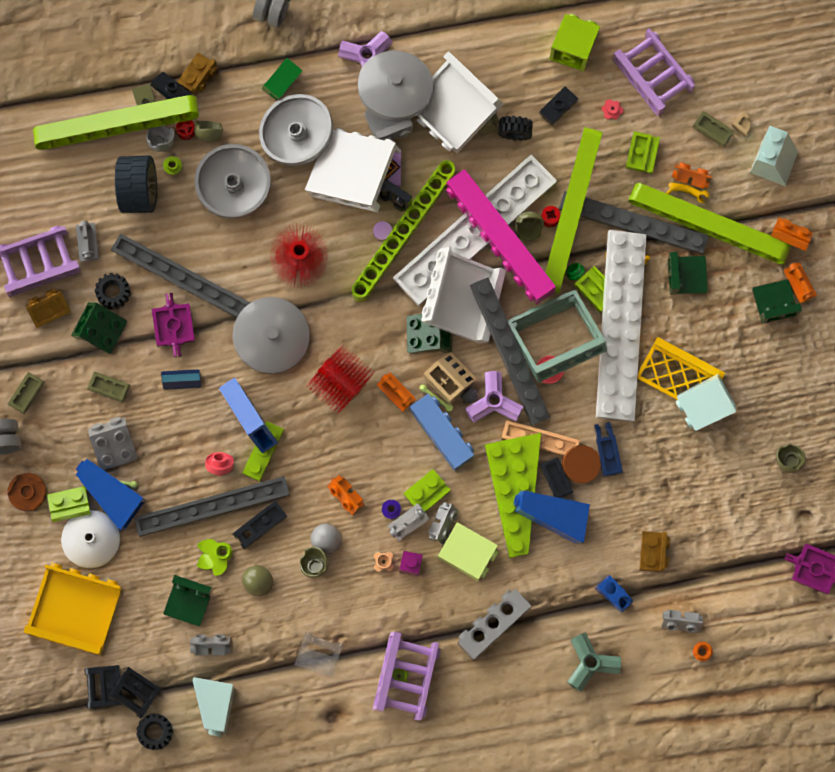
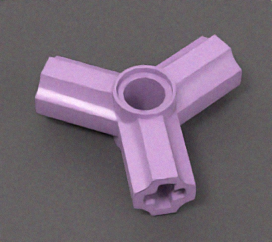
M382 31L364 46L342 41L338 57L358 62L363 67L369 60L363 57L365 53H369L373 57L384 52L393 44V41Z
M489 371L485 372V397L468 406L465 410L473 423L493 411L516 422L523 406L502 396L501 372ZM491 397L498 398L499 403L497 405H492L489 402V399Z

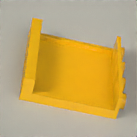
M51 563V566L45 564L46 570L29 623L25 625L23 632L27 635L101 656L122 588L118 586L119 582L110 579L104 582L99 580V576L89 574L87 577L80 575L81 571L70 568L67 571L63 570V566Z

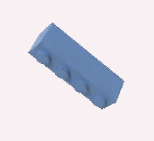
M428 393L410 406V412L455 472L474 458L473 452L475 451L469 442L465 443L461 438L463 434L459 428L452 426L450 423L452 420L448 413L441 411L439 408L440 403L436 397H431Z

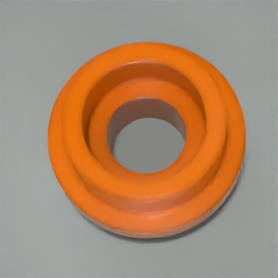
M699 642L693 648V655L698 661H707L713 654L712 647L707 642ZM701 648L706 650L705 655L699 653Z

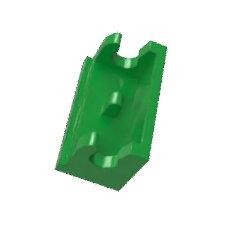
M286 58L263 85L262 90L275 100L280 99L303 70Z

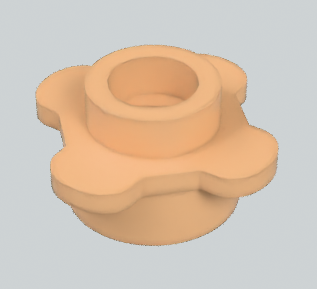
M391 552L375 553L376 565L374 569L378 572L381 570L391 571L393 569V554Z

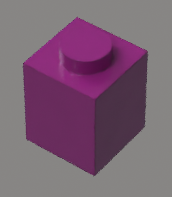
M403 551L399 573L418 577L423 555Z

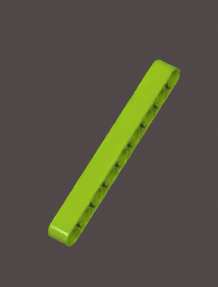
M187 95L39 125L33 128L35 148L46 150L193 120L199 117L197 98L193 95Z
M584 127L545 271L556 286L555 293H560L603 133L602 131Z
M445 160L439 164L352 286V296L356 301L363 302L368 299L447 188L446 182L455 176V165L451 161ZM448 168L451 170V173L444 174L442 170ZM433 183H438L441 185V187L439 189H433L431 185ZM422 198H428L430 200V203L422 204L420 200ZM417 213L420 217L418 219H412L410 217V214ZM407 228L409 232L407 234H401L399 232V229ZM390 243H396L398 247L396 249H390L388 245ZM379 258H385L387 260V263L381 265L377 262V260ZM368 273H374L377 277L370 280L366 276ZM358 288H363L366 292L363 295H358L355 291Z
M635 183L628 202L634 206L778 264H785L791 249L790 244L641 183Z

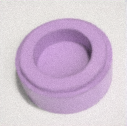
M385 221L378 222L373 228L374 237L379 241H385L392 231L391 225Z

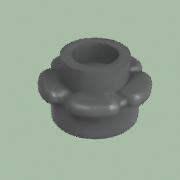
M472 386L469 387L460 396L463 399V403H472L478 397L476 395L478 390H474Z

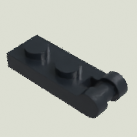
M274 501L237 529L232 535L235 539H239L242 543V548L245 550L287 518V515L278 503ZM247 530L252 534L249 538L244 534Z

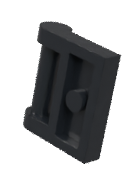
M384 180L380 192L381 200L390 201L397 210L401 212L404 210L406 212L412 203V196L392 182Z
M119 665L84 669V674L87 675V709L123 705L117 700H112L108 697L121 677ZM94 674H100L101 701H96Z
M126 667L108 697L112 700H117L135 712L136 716L141 719L161 688L130 667ZM121 689L142 701V706H138L120 693Z

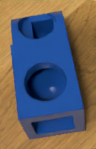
M610 575L595 588L621 613L633 603L631 597Z

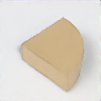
M745 111L732 124V127L744 137H747L751 127L749 115Z

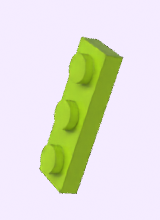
M266 421V425L277 442H279L284 428ZM278 443L263 454L255 445L242 474L260 482Z

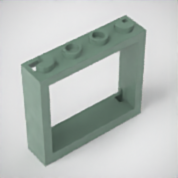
M576 290L567 294L564 293L556 299L548 300L536 308L533 307L527 312L507 320L522 355L538 383L607 351L604 337ZM574 306L594 340L536 366L518 332Z

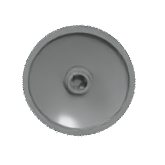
M386 51L370 58L363 65L359 73V97L363 105L371 113L382 119L402 121L413 118L427 107L432 96L433 80L429 69L419 58L407 52Z
M305 94L290 95L275 102L263 116L259 128L260 142L264 151L275 162L285 166L304 165L318 158L328 147L333 135V120L326 106L317 98Z
M228 144L213 149L203 157L195 173V189L200 202L209 212L222 218L239 219L253 214L264 204L270 192L271 178L266 162L256 151L243 145Z
M266 297L251 302L240 312L233 327V344L238 356L247 366L261 373L276 374L291 369L302 359L308 348L310 334L304 315L295 305L281 298Z

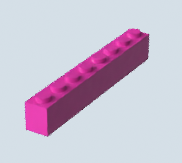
M464 169L446 182V192L451 199L455 198L458 202L459 210L469 216L470 224L474 228L477 227L481 232L479 233L480 237L485 243L489 242L492 246L491 251L496 257L502 259V265L506 271L513 273L515 276L513 277L514 281L519 287L523 286L526 290L525 295L531 302L534 301L537 305L553 294L556 289L554 283L467 171Z

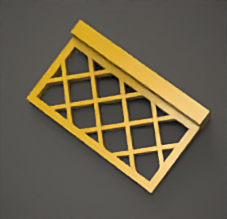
M657 337L638 372L637 379L678 400L675 388L686 385L688 390L690 389L688 384L697 381L702 383L701 380L711 378L717 374L722 379L725 372ZM654 350L663 354L664 361L653 363L651 356ZM650 360L651 365L646 366L648 361ZM678 361L681 370L670 373L667 362ZM665 363L668 374L657 377L654 366ZM652 367L655 378L647 380L641 376L644 369ZM695 370L698 379L687 382L684 371ZM682 372L685 383L674 386L671 375ZM669 376L672 387L664 389L660 386L658 379Z

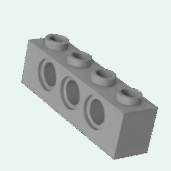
M516 589L512 592L508 590L501 597L503 601L498 605L494 603L487 610L489 614L484 618L480 616L473 622L474 627L469 632L466 629L458 636L460 640L457 644L473 661L531 608V605ZM505 605L510 606L513 613L505 615L502 612V607ZM496 619L498 627L490 628L487 623L488 620ZM481 632L484 635V640L481 642L475 641L473 634Z

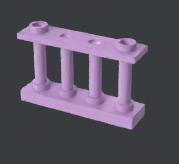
M649 28L645 33V41L628 53H623L619 49L614 53L612 60L658 117L664 112L666 101L685 88L689 93L693 92L695 82L690 75L683 71L663 46L659 35L656 32H652ZM652 45L658 54L640 67H634L631 64V59ZM663 59L669 68L650 82H646L642 74ZM675 74L680 83L662 96H657L653 91L654 87Z
M54 226L48 232L10 245H0V258L9 280L8 284L4 285V288L9 297L81 272L77 260H71L63 239V236L68 234L65 226ZM56 239L64 262L62 266L56 268L52 266L44 243ZM35 245L38 246L45 266L44 272L39 274L34 273L27 252V248ZM18 251L27 273L26 278L21 280L16 279L8 256Z
M391 632L372 710L381 712L384 711V708L391 707L415 713L414 720L421 721L422 717L424 718L427 713L425 703L435 659L438 660L440 655L439 643H431L429 648L405 642L401 639L402 633ZM404 649L428 655L426 667L398 660L396 658L397 651ZM399 668L423 674L422 686L394 680V677H392L393 669ZM393 687L420 694L417 706L390 699L387 696L388 690Z

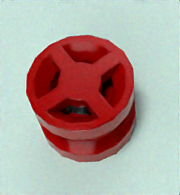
M192 120L176 124L177 135L182 140H190L195 136V126Z
M555 206L545 207L541 214L544 226L553 228L559 223L561 216L559 209Z

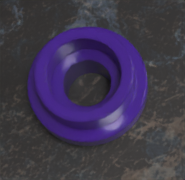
M387 500L382 505V513L388 519H395L401 513V506L396 500ZM394 506L395 511L389 512L388 507Z

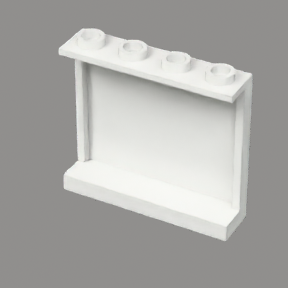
M448 51L444 56L447 61L432 76V96L427 107L417 115L419 117L417 121L424 128L428 126L431 129L429 133L438 140L440 138L444 141L441 145L449 152L453 150L458 154L503 106V103Z
M336 128V130H333L332 139L328 147L317 158L305 190L313 198L378 212L380 205L376 200L394 152L400 153L401 150L397 147L396 142L386 139L383 141L375 136L365 137L357 132H352L351 134Z
M451 247L440 249L436 255L437 262L431 275L432 281L427 291V301L422 310L423 317L421 322L478 344L489 342L490 331L469 285L488 277L499 300L506 270L502 268L493 269L451 252Z

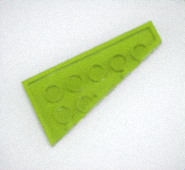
M541 433L484 445L509 558L529 554L532 520L515 512L514 498L523 490L535 493Z

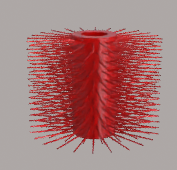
M304 226L301 241L300 237L298 239V230L296 228V235L295 231L287 232L289 234L286 236L279 234L284 240L287 239L288 243H282L279 239L278 242L281 244H275L279 246L277 247L279 249L270 250L276 251L274 252L276 257H270L276 259L270 260H277L279 262L274 264L282 266L278 268L280 269L278 270V277L281 275L280 271L286 269V276H288L286 278H289L286 280L290 282V279L293 281L294 278V287L297 271L298 276L300 273L302 287V277L303 281L309 280L310 276L315 274L319 278L315 271L312 273L310 271L318 268L317 264L323 266L319 263L326 262L322 260L327 259L322 258H328L322 257L324 256L323 252L317 250L321 248L317 246L319 244L316 242L318 241L316 239L319 237L313 238V235H311L313 233H307L308 228H306L304 234Z
M340 349L336 350V353L332 354V357L323 363L317 371L318 373H315L308 382L309 384L314 383V386L319 384L318 388L320 387V389L315 394L318 395L320 393L318 397L323 396L327 398L329 396L328 400L333 398L332 402L334 403L330 409L335 407L334 411L338 409V413L360 393L375 373V371L370 373L371 369L368 371L366 370L367 368L362 369V366L355 371L358 367V364H355L360 358L355 360L357 356L352 357L353 354L349 355V353H344V351L339 353Z

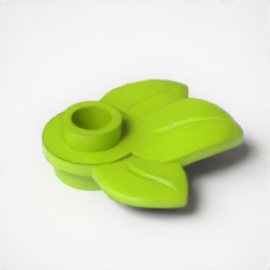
M213 539L199 542L197 546L203 554L197 562V567L204 570L212 569L215 576L223 574L227 569V561L233 555L231 546L224 542L217 543ZM225 549L227 551L226 555L221 556L219 554L220 550Z

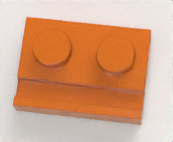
M778 217L771 236L806 251L813 232L805 227L797 226L787 219Z

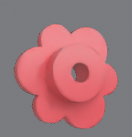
M608 99L605 102V106L602 107V111L606 119L613 118L616 120L623 113V108L620 106L619 101L613 102V100Z

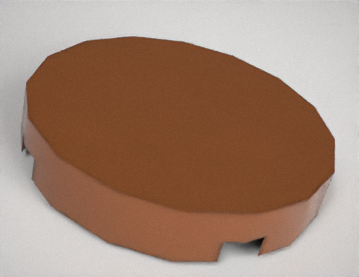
M576 445L564 454L562 467L566 476L571 481L588 483L599 474L601 461L598 453L592 447Z
M32 473L15 476L7 489L11 504L24 512L34 511L45 502L47 495L46 485L43 480Z

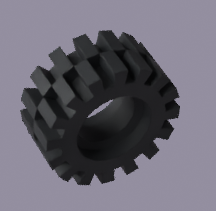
M522 116L502 117L499 119L498 134L501 138L513 139V141L531 139L533 121L526 117L522 118Z
M109 273L110 275L104 274V277H100L98 279L99 282L95 285V293L99 303L103 307H109L112 310L113 308L119 309V306H125L124 303L129 301L128 297L131 295L128 282L118 273L116 275L113 273ZM109 285H117L120 288L119 295L115 298L108 297L105 293L106 288Z
M149 714L139 721L136 735L138 741L147 749H163L172 740V724L163 715ZM153 724H158L162 728V735L156 740L150 739L147 735L149 726Z

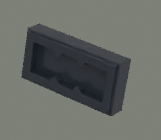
M165 72L159 74L150 84L151 87L167 99L192 95Z
M564 86L539 111V114L553 126L578 101V98Z
M558 457L540 464L554 497L562 498L573 493Z

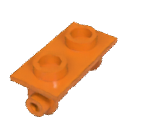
M680 162L679 165L675 164V168H678V170L673 171L672 178L687 184L689 177L693 178L691 185L704 189V187L708 188L710 181L707 180V177H712L708 174V170L702 168L694 170L690 168L691 165Z
M795 262L783 270L799 303L817 296L800 262Z
M391 372L382 376L381 381L376 384L402 412L416 400Z
M339 475L333 478L327 486L331 494L338 498L343 508L349 511L351 515H354L357 509L365 505L363 498L355 490L352 493L348 492L352 486L344 477Z

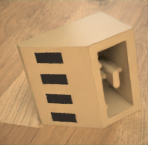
M452 352L439 359L423 375V379L449 406L477 381V378Z

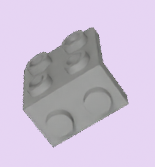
M369 110L365 111V118L371 132L379 140L385 141L389 139L393 141L412 133L413 125L410 119L391 121L382 119Z
M125 417L113 418L105 424L97 423L88 429L89 438L101 469L106 470L137 459Z

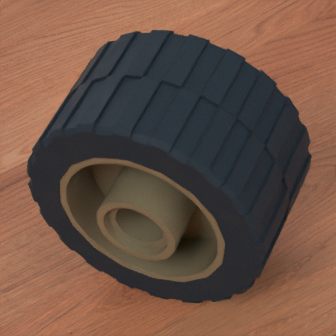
M150 155L120 156L115 167V195L119 211L121 213L154 212L157 204L158 190L154 159Z

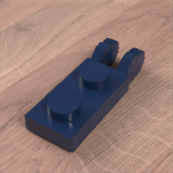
M611 422L605 423L608 437L603 438L600 426L598 424L594 425L603 477L623 473Z

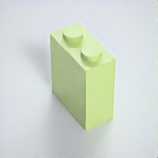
M456 523L437 559L479 581L480 577L485 578L489 570L486 567L489 561L494 562L499 552L496 551L498 545L465 526Z

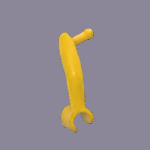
M670 183V189L666 192L669 195L672 191L686 192L697 197L700 203L705 202L701 194H704L707 198L710 196L706 190L699 191L689 185Z

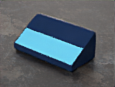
M199 369L161 372L162 385L165 390L201 387V373Z

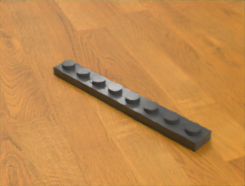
M564 191L559 206L560 211H562L567 191ZM586 197L580 215L582 218L620 230L646 234V238L701 255L704 253L709 237L702 233Z
M122 234L118 236L111 248L113 253L236 318L251 303Z
M487 277L469 285L531 426L550 418L489 278Z
M285 476L137 516L134 519L138 535L142 537L287 497L290 494Z

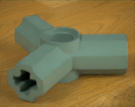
M586 632L570 639L580 660V664L567 681L570 686L582 692L595 672L620 674L621 657L596 655ZM587 658L595 660L596 666L594 668L587 667Z

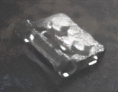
M306 632L295 666L332 678L343 644L339 642L336 644ZM311 643L334 651L333 657L308 649V644Z

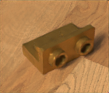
M197 53L177 83L197 96L199 91L202 92L205 89L206 81L209 77L215 75L217 71L216 60H210Z
M50 289L45 292V296L41 298L36 296L28 300V304L25 306L36 328L71 312L60 289Z
M642 531L639 570L662 573L665 568H668L669 556H666V548L669 549L670 537H667V532Z

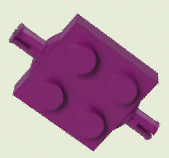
M166 293L167 305L152 309L157 347H173V357L176 358L177 352L178 357L182 356L180 345L195 342L191 309L189 303L174 304L173 293H169V295Z
M804 544L802 552L798 557L789 553L786 554L784 560L795 564V570L791 578L792 581L826 595L829 594L831 586L835 582V555L808 544Z

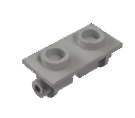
M81 221V224L76 225L80 262L98 260L95 223Z
M443 502V505H440L435 518L441 521L440 523L433 521L428 532L429 539L437 540L442 545L448 539L450 528L458 516V509L450 503L449 505Z
M418 503L390 523L388 528L391 530L390 534L400 541L430 518Z
M663 611L661 628L670 631L681 630L688 633H700L703 625V616L699 615V613L685 612L684 618H681V611Z
M202 634L195 635L190 640V653H194V655H208L209 648H212V655H226V653H230V637H226L223 634H218L214 637H206V635Z

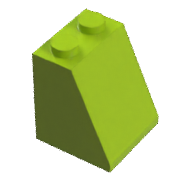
M565 14L552 44L549 60L584 72L600 26L594 21L582 20L577 15Z

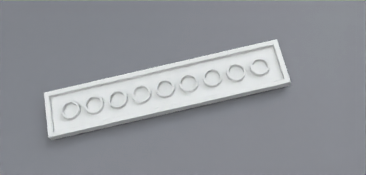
M531 154L485 196L505 222L510 225L557 183V180ZM466 213L393 277V280L418 306L427 300V291L432 281L431 275L437 262L436 255L440 249L451 247V252L472 259L489 244V242L485 243L482 240L479 229L477 227L474 228L470 224L469 216Z
M617 230L608 231L601 334L606 341L607 351L600 354L596 418L628 422L635 421L646 234Z

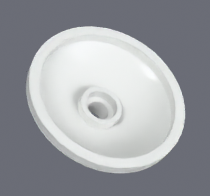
M90 510L91 514L71 518L67 522L62 532L61 542L63 551L71 562L82 568L93 569L104 566L114 558L120 546V533L108 515L100 511ZM88 534H91L93 536L92 540L90 541L86 540V536Z

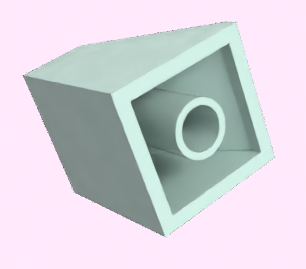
M769 126L750 173L786 186L798 154V150L788 132Z
M719 374L677 395L678 400L676 404L680 411H685L687 415L685 420L689 428L693 427L695 431L729 416L737 410Z
M193 677L204 729L211 736L221 737V734L227 733L235 687L229 683Z

